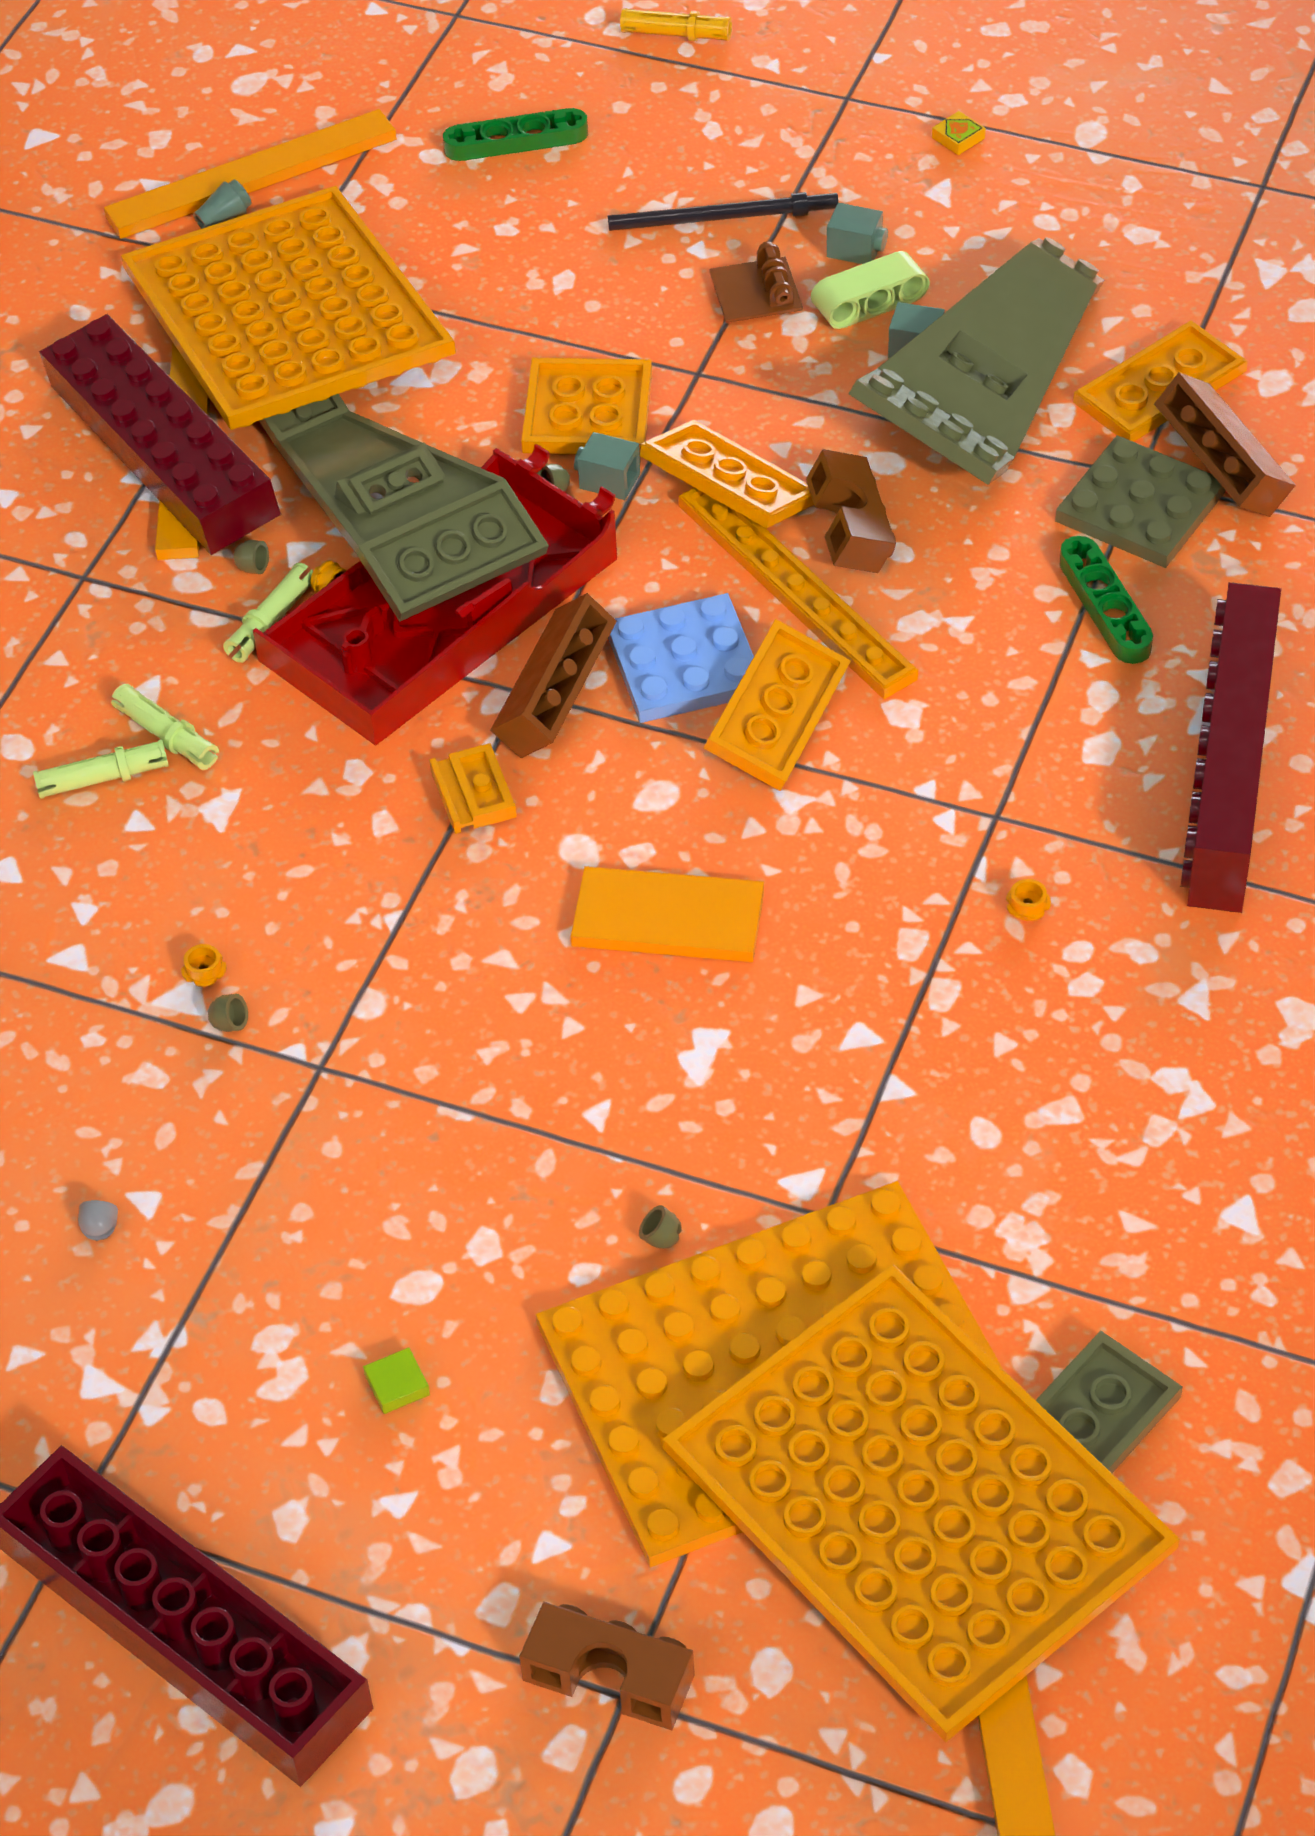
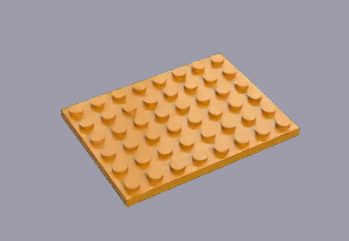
M336 185L121 255L125 271L230 430L250 426L259 420L277 414L288 413L292 409L309 403L323 401L330 396L351 389L362 388L368 383L389 376H397L409 369L427 363H435L442 358L456 354L454 339Z
M898 1181L536 1313V1323L650 1568L742 1533L740 1528L663 1450L662 1439L891 1264H894L1002 1368Z
M891 1264L662 1439L663 1450L945 1743L1176 1551L1180 1542V1538L894 1264Z

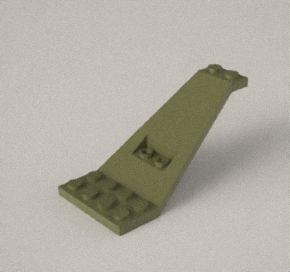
M1046 237L1043 241L1038 238L1025 246L880 367L857 379L849 395L989 485L1005 473L1014 460L1091 297L1097 294L1105 280L1097 275L1099 270L1091 263L1080 258L1076 262L1064 254L1066 249L1055 240Z
M339 394L330 396L323 401H315L292 409L285 414H277L259 420L279 453L357 554L399 622L547 553L548 543L505 478L349 411ZM416 477L419 479V482L413 483L408 481L407 478ZM379 493L383 498L375 499L370 494Z

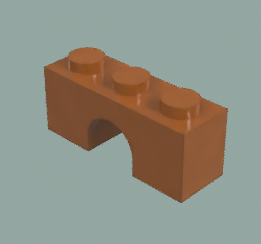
M822 449L806 477V482L814 507L830 510L837 514L824 536L833 565L879 573L887 558L891 557L895 550L896 537L888 521L886 508L882 503L876 479L872 474L868 459L864 456Z
M544 1601L519 1655L523 1681L573 1697L580 1679L587 1672L596 1668L614 1669L625 1677L620 1687L622 1714L671 1731L674 1728L695 1676L693 1650L687 1649L683 1643L674 1638L660 1637L657 1639L637 1632L632 1626L622 1621L612 1620L605 1622L587 1616L583 1610L573 1605L562 1604L556 1606Z

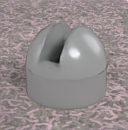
M100 1200L85 1201L80 1204L78 1225L88 1239L95 1241L104 1240L114 1232L118 1218V1207L116 1205Z

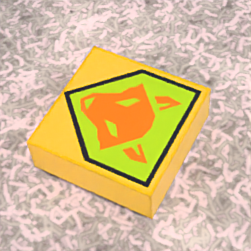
M958 111L932 127V139L955 154L960 155L985 139L986 128Z

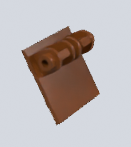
M770 241L763 242L759 246L757 261L709 269L726 323L803 311L786 256L780 257L779 247Z

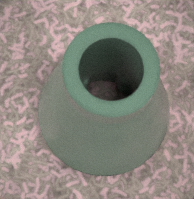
M233 179L229 183L224 181L206 202L193 213V217L200 228L203 229L246 214V209L252 205V202L244 187L237 180Z

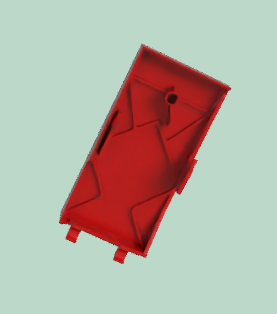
M535 444L532 454L527 459H519L518 461L495 448L493 455L481 468L506 479L549 546L546 554L400 622L360 560L266 631L261 632L257 628L253 629L258 661L376 746L617 560L615 511L611 509L615 501V494L601 486L597 497L592 502L581 503L537 474V472L545 467L550 452L540 445Z

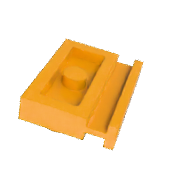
M491 743L448 754L449 758L445 760L429 759L432 776L455 834L461 833V828L473 825L474 829L517 817L515 803Z

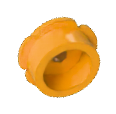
M327 560L314 569L310 580L311 587L317 593L347 570L340 567L337 562Z
M1034 879L1017 881L1006 895V901L1009 903L1007 904V910L1017 919L1025 921L1041 919L1045 914L1044 911L1049 910L1051 907V898L1047 894L1046 887Z
M198 944L191 947L185 953L181 974L187 982H194L196 986L206 987L213 985L225 975L227 965L225 961H222L223 957L217 948L209 944Z

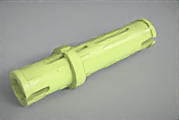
M304 563L294 564L289 573L258 608L251 609L242 618L241 627L223 644L227 655L238 645L241 646L240 650L231 659L241 663L248 659V656L256 648L253 629L257 628L264 632L282 619L287 611L311 586L312 569L301 580L299 576L308 566Z
M128 683L120 685L114 691L112 697L117 700H111L112 706L129 716L133 721L159 739H162L167 750L174 754H182L202 770L210 768L218 758L216 753H219L218 746L195 732V728L191 723L184 719L181 721L176 719Z
M160 739L157 742L125 750L123 746L114 748L115 752L42 771H33L39 797L43 799L47 796L122 778L124 782L131 780L130 775L169 767L163 741Z

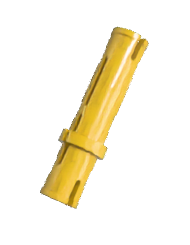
M623 8L620 16L621 32L624 33L635 32L688 37L689 41H697L698 38L729 41L732 33V18L728 16L700 15L699 11H691L690 14Z

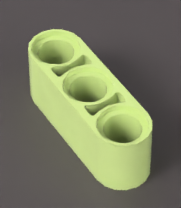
M898 251L820 280L814 286L810 297L812 303L833 328L842 329L896 309L898 302L911 304L921 299L929 289L930 281L928 276L907 252Z

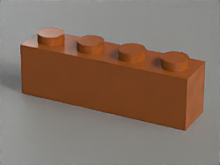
M1178 372L1154 403L1239 507L1271 517L1296 486L1209 383Z
M588 593L555 609L490 729L493 734L520 758L554 742L617 622Z

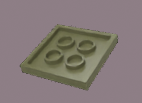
M1117 435L1058 506L1055 522L1167 568L1226 490L1211 473Z

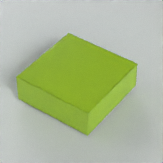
M409 1347L363 1366L364 1375L383 1414L430 1395L429 1385Z

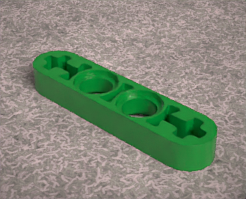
M566 108L458 124L447 128L443 133L444 153L451 160L466 161L577 144L584 141L588 136V120L584 111L576 108ZM530 130H541V131H542V132L536 133V134L526 133L527 131H530ZM495 135H503V136H506V137L501 138V139H490V138H489V137L495 136Z
M1072 536L1066 539L1060 549V568L1113 654L1119 660L1130 664L1141 663L1147 660L1152 651V630L1097 543L1085 536ZM1082 559H1086L1085 567H1083ZM1099 580L1108 586L1097 590L1088 587L1086 583ZM1108 609H1119L1126 615L1121 618H1111L1106 616L1104 612ZM1129 631L1128 636L1130 640L1126 641V632Z

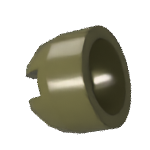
M546 464L543 469L537 472L538 475L566 492L570 485L569 473L559 464Z
M247 540L239 544L234 550L233 555L235 565L246 573L263 574L269 562L267 544L264 541Z
M239 994L222 995L216 998L207 1010L209 1022L219 1031H240L244 1029L248 1021L247 1004Z
M656 1206L643 1219L639 1228V1237L653 1247L659 1249L670 1248L679 1241L678 1234L682 1231L681 1222L673 1212L664 1206Z

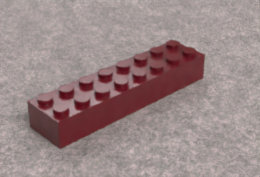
M108 314L91 321L86 326L39 351L51 387L153 495L168 508L210 555L281 515L271 479Z
M1229 582L1226 600L1217 599L1214 625L1223 626V630L1214 629L1210 657L1219 658V661L1209 662L1206 689L1215 690V692L1205 693L1202 722H1208L1210 726L1201 725L1197 755L1206 756V759L1197 758L1193 789H1201L1202 792H1192L1188 823H1194L1197 826L1188 825L1184 858H1192L1193 861H1183L1180 887L1189 888L1187 903L1189 907L1242 913L1251 857L1281 588Z
M61 1445L0 1503V1549L298 1786L301 1787L374 1709L368 1680L64 1446Z

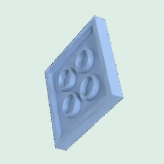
M728 593L615 618L617 622L608 637L640 723L728 703L754 658Z

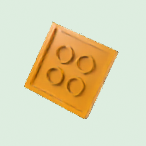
M532 357L521 440L522 453H532L534 445L538 444L549 451L550 454H576L579 447H585L593 432L639 443L640 453L642 443L646 442L652 380V359Z

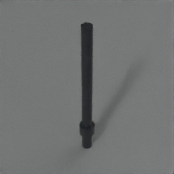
M806 192L791 193L789 198L607 215L609 231L786 213H792L793 217L808 215V211L835 209L838 204V194L829 193L807 196Z

